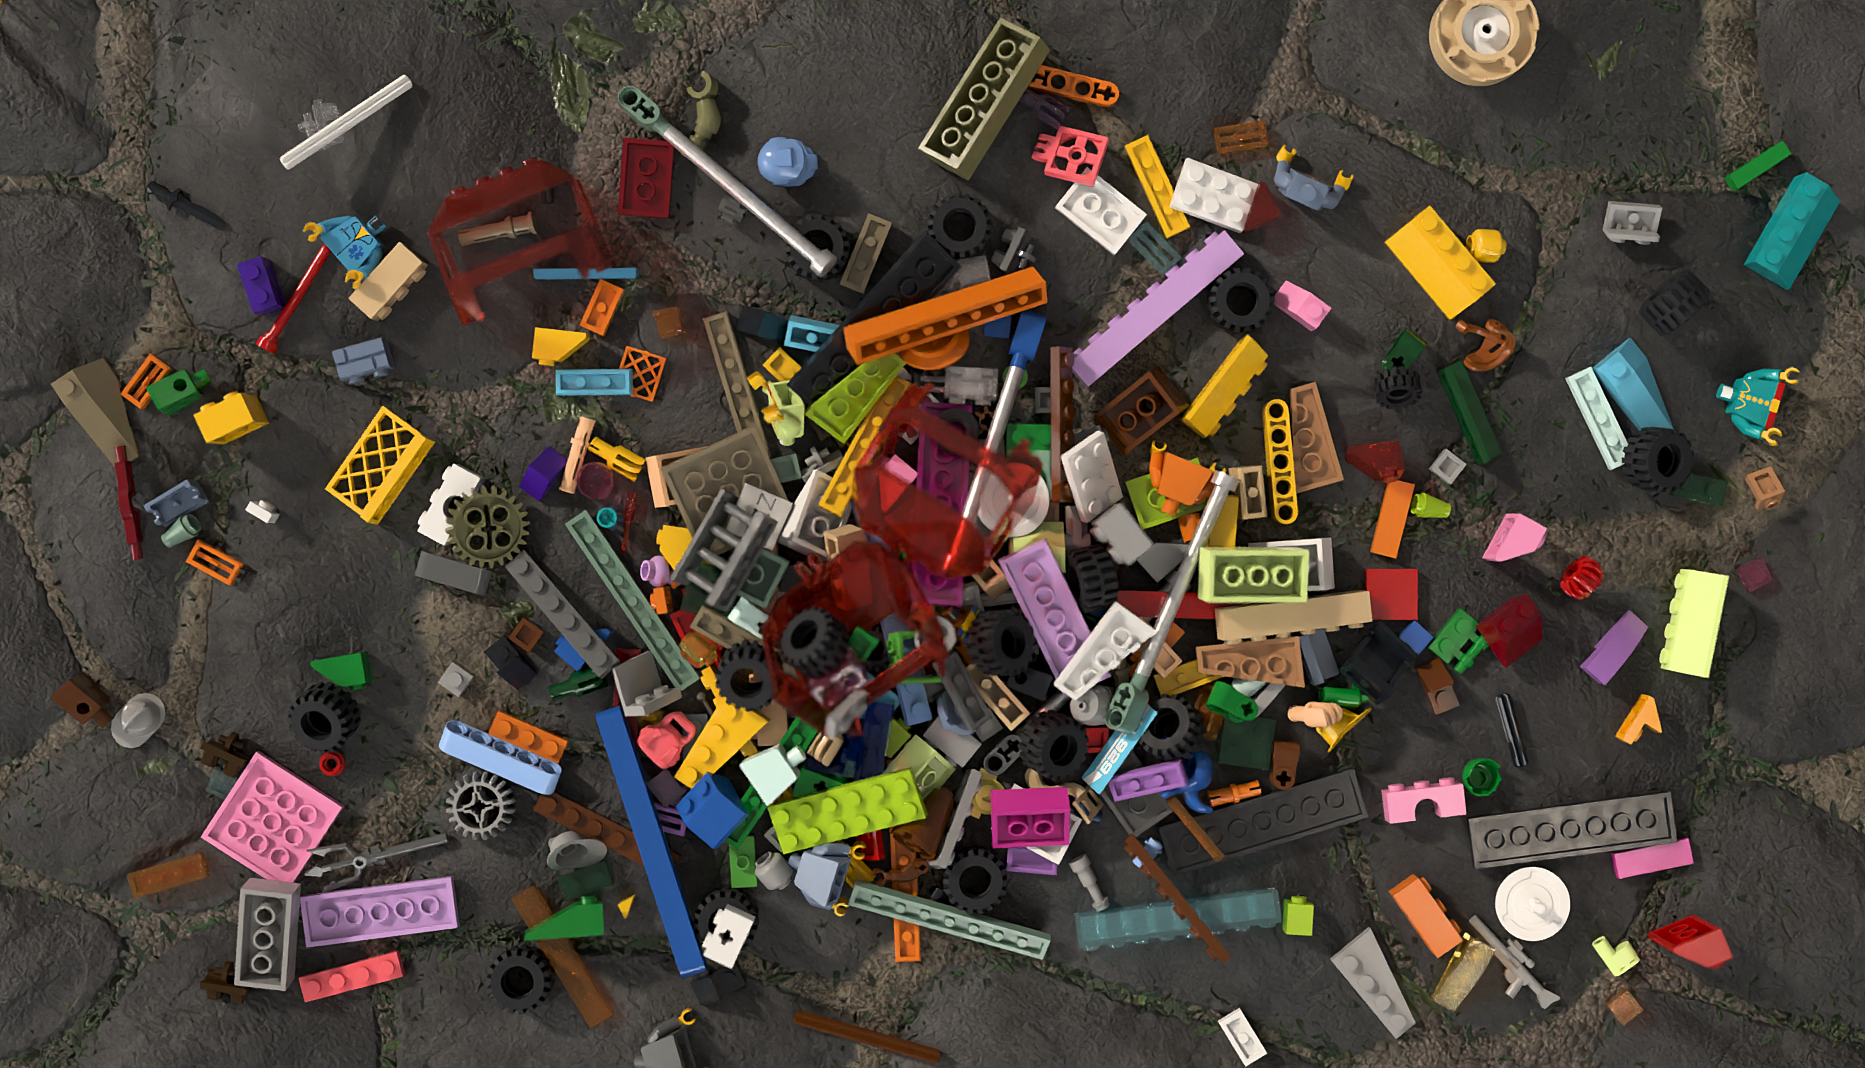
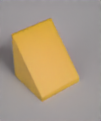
M635 895L618 904L624 919L629 915Z

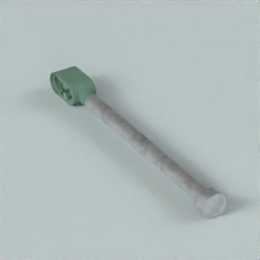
M625 86L620 90L618 94L619 103L625 113L645 130L660 134L812 263L810 269L819 277H823L831 270L837 260L834 254L828 249L823 251L818 249L664 119L659 107L634 86ZM630 98H637V101L634 104H626ZM645 110L650 116H654V118H646L643 111Z
M1218 470L1215 471L1211 480L1215 486L1153 627L1158 633L1151 638L1149 637L1130 683H1122L1117 688L1108 708L1105 722L1110 729L1127 734L1133 733L1137 729L1149 702V694L1144 689L1198 565L1200 547L1206 546L1229 491L1235 492L1240 481L1239 479Z

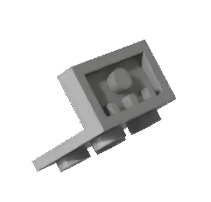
M646 651L612 667L625 716H646L682 698L680 688H668V685H661L651 651Z

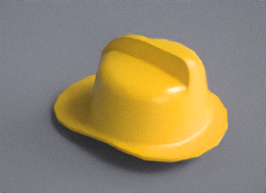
M1341 708L1343 715L1340 721L1335 722L1331 727H1316L1317 732L1330 745L1328 752L1372 708H1368L1360 715Z

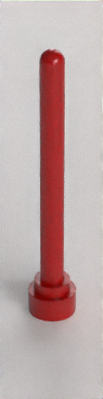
M326 244L320 248L269 333L265 332L264 336L260 335L256 345L272 354L276 352L279 347L277 344L279 339L277 338L331 252Z

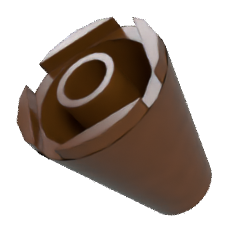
M944 787L940 789L934 788L923 799L928 814L927 817L894 826L891 830V834H894L893 838L912 853L914 851L922 852L921 858L933 861L939 850L955 805L954 794Z

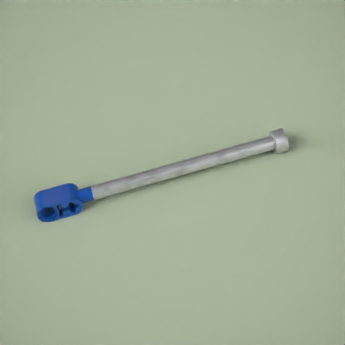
M1024 310L1021 313L1008 353L1013 355L950 552L943 554L940 567L946 571L962 575L965 573L968 561L964 559L971 534L1027 361L1033 362L1047 316L1029 310Z

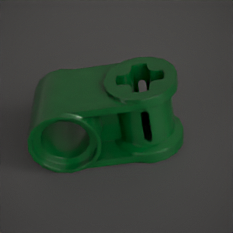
M1406 328L1398 336L1393 347L1382 360V372L1385 369L1391 371V367L1394 364L1392 361L1394 360L1398 361L1397 369H1400V366H1405V370H1407L1423 352L1428 343Z

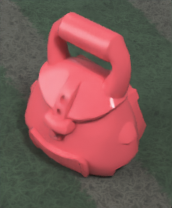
M671 712L660 723L647 725L641 729L637 738V744L655 764L662 769H667L676 765L680 759L682 748L694 738L696 726L682 712ZM674 718L689 734L682 736L670 724L671 720Z

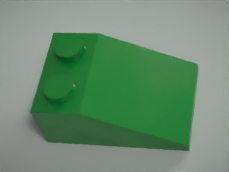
M1007 424L1005 464L1019 463L1034 469L1044 480L1049 492V502H1052L1051 425Z
M582 896L581 901L570 904L525 931V941L604 935L602 900H597L596 896Z

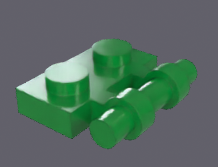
M1458 608L1427 645V648L1447 664L1455 657L1459 662L1453 669L1462 675L1467 668L1470 669L1475 663L1473 660L1482 650L1485 651L1489 645L1482 634L1479 637L1474 633L1477 630L1476 625L1478 622L1461 608ZM1469 639L1474 644L1466 654H1463L1460 649Z

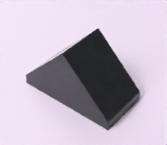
M743 305L736 330L784 346L789 320L764 310Z

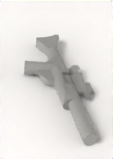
M1477 915L1469 920L1471 925L1492 946L1490 951L1506 967L1504 976L1510 983L1505 992L1508 996L1514 999L1522 985H1528L1536 993L1539 1004L1544 1009L1551 1003L1560 1000L1559 996L1544 989L1522 965L1525 962L1528 968H1533L1535 962L1522 951L1524 947L1517 940L1513 942L1509 939L1507 942L1510 946L1507 948Z

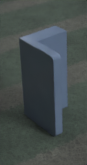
M1324 628L1315 629L1314 634H1298L1294 636H1299L1301 659L1304 661L1303 665L1310 684L1315 686L1324 683V679L1339 674Z

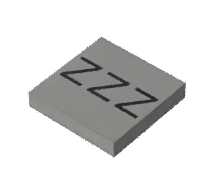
M745 483L736 506L752 516H755L757 511L778 521L764 546L773 550L793 503ZM731 515L725 530L743 537L749 526Z

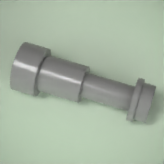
M1082 854L1072 859L1068 864L1073 873H1077L1082 885L1089 890L1094 900L1093 908L1097 912L1110 906L1109 898L1103 897L1096 884L1097 878L1090 867L1091 862L1087 854Z

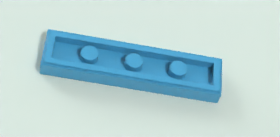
M639 268L533 269L534 278L539 280L633 279L639 277Z

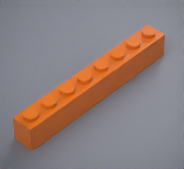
M1030 267L844 327L847 350L859 365L1046 304V281L1034 267Z

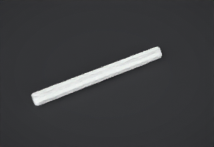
M402 75L281 156V163L288 170L293 168L412 87L411 80L406 75Z

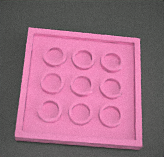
M257 751L201 838L267 880L295 883L313 853L306 850L319 846L344 805L262 752Z

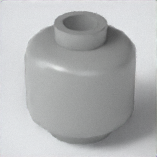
M767 852L756 861L755 875L768 890H775L777 888L782 890L791 882L790 877L793 868L788 865L786 859L779 852Z

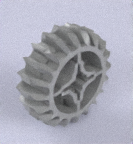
M475 771L472 778L469 774L463 776L464 782L461 780L455 782L458 789L451 788L449 790V793L454 797L447 798L446 803L452 804L453 807L447 808L446 813L454 814L449 819V822L457 821L459 824L455 826V830L458 831L463 827L465 829L463 832L464 837H467L472 832L473 840H477L480 834L483 840H487L489 833L496 837L498 829L504 831L507 828L504 822H512V818L507 814H513L515 808L509 807L508 804L514 803L515 798H508L507 795L512 793L513 790L509 788L505 791L503 787L507 782L503 780L498 784V775L495 774L489 779L488 771L483 772L482 777L478 771ZM474 786L472 801L462 804L465 792L468 788ZM482 786L491 789L497 798L488 797ZM480 800L481 803L484 802L485 805L490 804L484 809H482V811H480V808L478 809L476 806L471 807L478 803ZM500 807L497 819L488 825L487 819L489 818L490 809ZM464 813L473 814L479 825L471 822Z

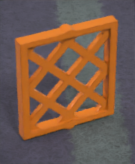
M626 346L619 369H627L634 366L637 374L633 375V379L640 377L643 385L637 388L633 385L632 397H638L651 402L654 401L667 358ZM631 352H639L642 354V357L634 360ZM628 355L631 360V363L625 365L626 358ZM648 357L658 358L660 362L651 366ZM645 360L648 368L640 372L636 363ZM660 366L658 375H656L653 369ZM651 371L654 379L646 383L642 374ZM655 382L653 391L651 393L648 386ZM645 388L649 396L638 395L637 391Z

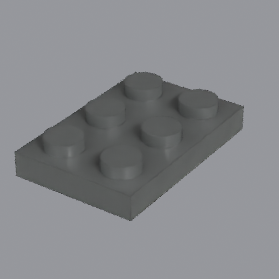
M1131 750L1115 774L1143 768L1144 766ZM1109 784L1100 793L1129 835L1133 834L1135 838L1174 811L1167 799L1162 798V792L1114 802Z

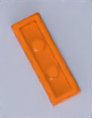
M1391 478L1388 479L1370 549L1371 553L1391 558L1397 557L1415 484Z

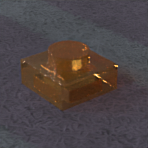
M1626 988L1605 1003L1623 1026L1643 1011Z

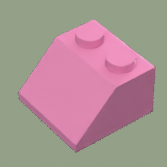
M1506 514L1482 559L1500 562L1534 552L1536 548L1539 549L1546 539L1544 533L1547 528L1522 514Z

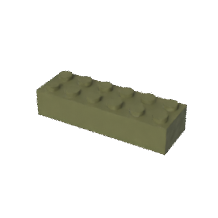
M999 18L918 147L930 161L969 181L1050 52V49L1041 37Z

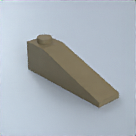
M105 358L75 368L51 383L66 408L114 467V463H117L114 448L116 446L126 445L127 461L132 462L140 457L133 428L130 426L127 417V406L123 402L119 378Z

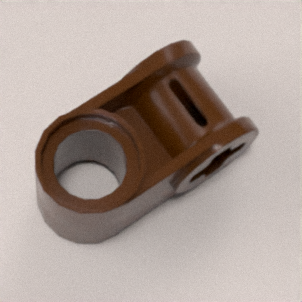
M1275 739L1272 742L1269 780L1278 789L1287 790L1295 783L1300 743ZM1282 771H1284V774L1288 776V779L1283 780L1281 784V782L1277 780L1276 777L1277 775H1281Z

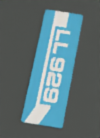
M1148 704L1137 729L1130 734L1115 730L1082 776V779L1098 794L1103 791L1157 715V712Z

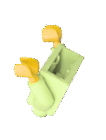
M754 372L747 377V380L754 390L763 386L762 391L768 395L769 406L762 410L765 414L764 419L768 424H772L777 438L780 439V444L785 446L794 444L795 438L804 435V404L801 398L786 385L790 380L775 383L771 381L766 382L760 372Z

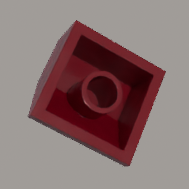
M1528 594L1510 598L1476 625L1504 668L1508 667L1543 639L1542 614Z

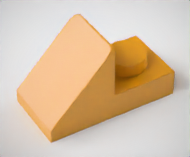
M1640 695L1615 735L1617 739L1624 743L1632 744L1633 741L1636 742L1643 733V725L1654 732L1662 733L1655 700L1651 696Z

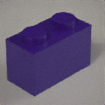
M259 256L237 264L253 313L264 316L285 307L270 259Z

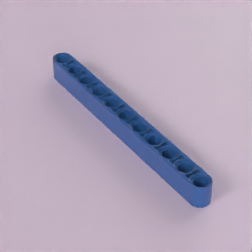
M619 705L596 713L597 724L679 973L684 979L707 971L706 958L703 956L704 952L700 940L695 936L694 922L624 710Z

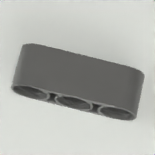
M424 550L421 551L415 571V576L480 595H486L492 574L490 569L480 568L474 564L470 565L467 562Z

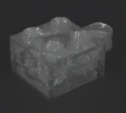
M946 366V377L920 376L921 382L945 383V387L920 386L919 392L945 393V399H950L949 404L965 405V400H975V405L990 406L991 401L995 402L997 398L998 369Z

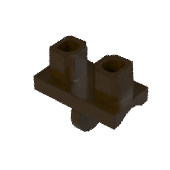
M236 732L231 733L229 737L221 734L218 739L219 742L210 739L209 742L204 741L200 748L204 750L201 760L202 764L214 768L217 767L220 758L227 761L223 773L233 778L239 776L252 757L239 752L243 751L245 745L238 742L240 735Z
M226 961L223 968L215 967V969H209L205 979L200 982V989L206 990L207 999H221L225 992L231 993V1001L239 1004L244 1003L251 987L234 985L235 969L232 961Z

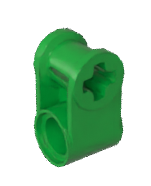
M1215 682L1206 702V707L1209 710L1222 715L1233 723L1255 719L1258 714V706L1253 699L1240 693L1227 683Z

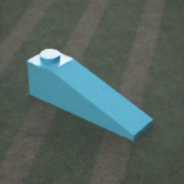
M1628 338L1596 364L1592 370L1600 384L1639 431L1644 427L1673 429L1647 357L1635 342Z

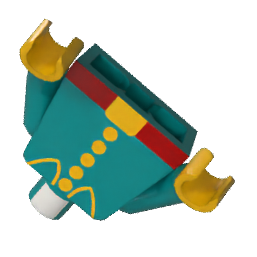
M1789 368L1785 372L1782 369H1760L1749 372L1743 378L1736 379L1733 387L1721 384L1716 397L1728 401L1725 413L1731 416V421L1742 434L1760 440L1765 438L1769 445L1777 446L1778 442L1770 440V437L1773 434L1782 436L1780 430L1772 428L1786 384L1782 383V381L1786 380L1792 385L1799 383L1798 380H1789V375L1792 372L1800 373V371L1796 368Z

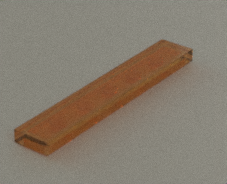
M535 885L530 886L511 898L529 928L553 915ZM568 938L537 940L589 1027L592 1028L612 1016L613 1011Z

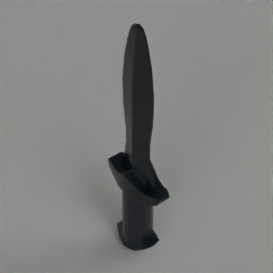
M151 181L147 185L146 191L148 195L154 194L166 200V208L169 211L172 207L180 208L205 223L221 228L226 227V223L219 216L185 199L181 195V188L171 192L159 186L157 181Z

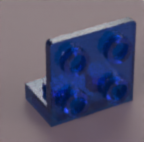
M855 718L854 726L849 727L848 731L842 734L844 742L828 767L822 761L816 760L814 756H810L807 753L804 768L854 778L864 741L866 719ZM819 730V731L817 732V734L815 735V737L812 739V741L810 742L809 748H810V746L812 745V743L814 742V740L816 739L817 735L819 734V732H820L821 730Z

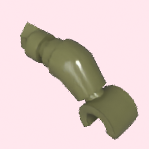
M702 71L701 77L706 81L704 90L698 92L693 87L686 89L692 97L699 100L696 103L697 119L695 123L697 125L694 129L696 133L694 136L691 135L689 140L704 151L707 146L706 140H710L713 134L716 135L720 128L721 116L714 100L719 90L718 82L712 75Z

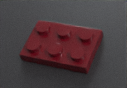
M623 137L618 215L670 219L675 147L668 141Z

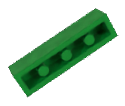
M1781 141L1727 175L1724 179L1732 191L1737 190L1792 153L1784 141Z

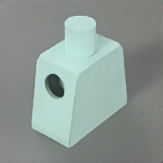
M778 744L744 759L739 766L768 806L799 777L801 773L796 765L805 760L806 755L799 746L787 752L782 744Z

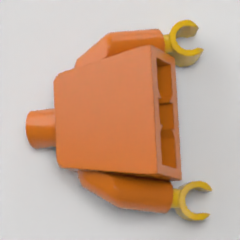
M1153 440L1150 447L1149 471L1151 482L1154 488H1156V492L1166 496L1161 511L1175 516L1180 503L1192 506L1193 504H1200L1207 499L1215 486L1211 480L1216 471L1215 465L1217 463H1214L1209 469L1165 452L1167 447L1165 442L1162 449L1156 448V440ZM1223 468L1221 472L1226 473V469Z

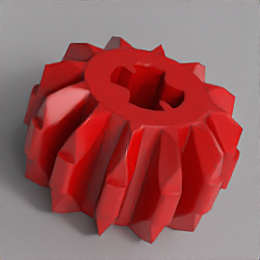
M1585 555L1579 559L1576 558L1562 572L1563 576L1559 580L1561 583L1560 587L1566 594L1578 600L1589 597L1593 591H1596L1597 586L1601 585V580L1605 575L1603 568L1596 560Z

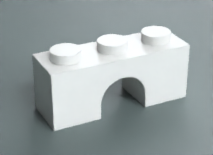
M453 464L452 467L448 466L442 476L444 482L441 488H437L430 498L432 504L428 512L424 511L418 520L420 527L417 531L444 546L450 545L447 539L453 535L446 534L445 529L452 527V525L446 523L445 519L453 518L448 511L451 500L457 496L462 497L463 492L471 496L472 487L478 493L486 478L460 464Z

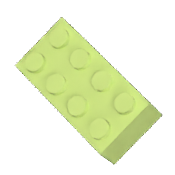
M1200 547L1198 599L1206 602H1307L1309 550L1299 547Z

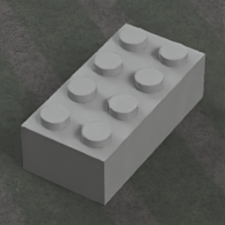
M1113 504L1089 522L1092 527L1089 529V532L1097 542H1103L1107 546L1106 550L1115 563L1129 565L1153 547V544L1122 504Z
M249 878L240 888L234 985L286 991L294 980L301 893L300 883Z

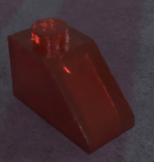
M1399 441L1350 446L1345 454L1346 462L1374 481L1395 482L1401 478L1405 469Z

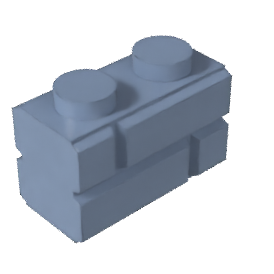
M383 337L332 352L340 380L349 381L350 385L364 382V377L372 374L374 378L386 376L389 374L388 370L395 368L388 340Z

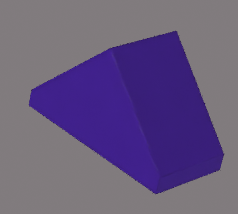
M548 446L529 465L519 487L540 502L565 469L568 459Z

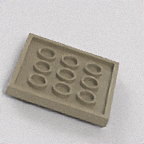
M754 425L660 468L692 539L712 506L714 498L721 489L739 497L744 484L747 483L788 501ZM731 514L728 515L722 528H726ZM716 536L709 550L716 555H720L734 547Z

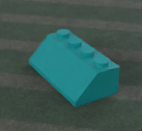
M1807 172L1795 176L1745 261L1744 266L1782 288L1789 290L1840 203L1830 186Z

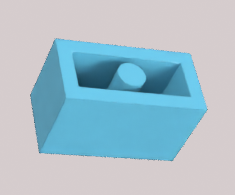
M791 315L784 346L816 352L839 325Z

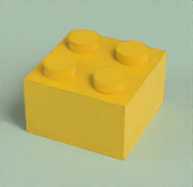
M238 391L225 395L223 397L224 401L218 404L211 402L200 407L201 411L194 414L206 443L224 445L269 424L257 396L239 393Z

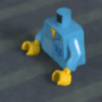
M377 215L366 224L356 216H342L331 218L318 224L313 222L307 223L303 232L311 230L315 233L308 237V240L311 242L315 241L319 234L323 235L320 239L348 269L345 282L355 279L353 289H358L361 280H365L381 262L384 244L378 239L377 235L387 226Z

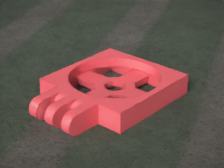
M1059 126L1056 137L1039 134L1038 141L1042 143H1036L1035 150L1039 152H1033L1032 159L1047 163L1044 170L1045 175L1094 187L1109 143L1108 137ZM1077 138L1075 145L1069 148L1061 146L1064 142ZM1087 140L1096 146L1098 150L1097 155L1086 152ZM1080 152L1082 156L1080 159L1075 160L1072 158V154ZM1056 156L1067 159L1066 171L1058 169L1055 164ZM1082 163L1093 165L1092 171L1088 174H1076L1078 166Z

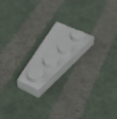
M975 769L966 770L953 798L956 806L953 808L937 855L933 861L926 860L929 865L928 867L946 869L947 865H951L955 856L953 849L956 841L959 842L964 833L962 825L965 817L968 818L973 809V803H971L973 796L979 792L982 786V780L980 779L982 772Z

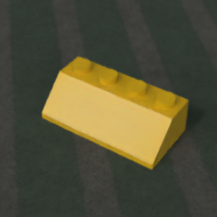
M1431 206L1422 210L1384 242L1449 320L1496 285Z
M1249 335L1240 339L1180 418V421L1202 438H1206L1208 435L1213 437L1221 426L1219 420L1225 414L1228 417L1237 404L1234 401L1238 395L1244 396L1252 386V383L1249 381L1253 375L1259 376L1267 366L1265 362L1268 357L1267 353Z

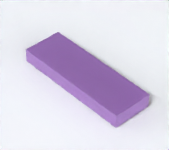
M1181 759L1116 773L1108 782L1114 802L1184 787L1189 783Z

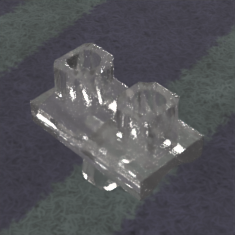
M321 99L313 100L314 105H312L315 121H312L311 113L303 114L304 123L298 124V130L300 132H307V137L310 138L315 134V130L319 132L327 126L326 120L338 119L336 103H322ZM343 135L322 147L321 151L329 150L330 145L342 143Z

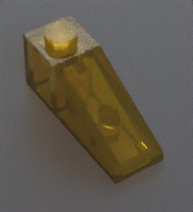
M1466 932L1462 938L1463 941L1459 943L1431 998L1432 1001L1455 1012L1482 976L1496 950L1488 943Z

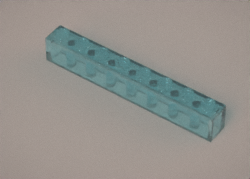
M1275 888L1185 899L1213 935L1223 934L1225 929L1235 928V931L1250 930V926L1260 925L1261 928H1272L1276 926L1275 923L1282 922L1279 895ZM1172 901L1110 908L1099 912L1094 910L1074 913L1077 944L1079 948H1084V951L1097 950L1100 945L1109 944V947L1116 948L1124 946V942L1134 941V944L1149 943V939L1159 938L1160 941L1174 940V936L1185 935V938H1194V936L1188 930L1191 925L1186 918L1181 921L1172 910L1175 906Z

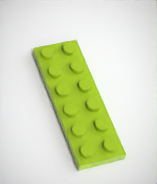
M912 767L771 803L767 807L783 854L926 818L928 815Z

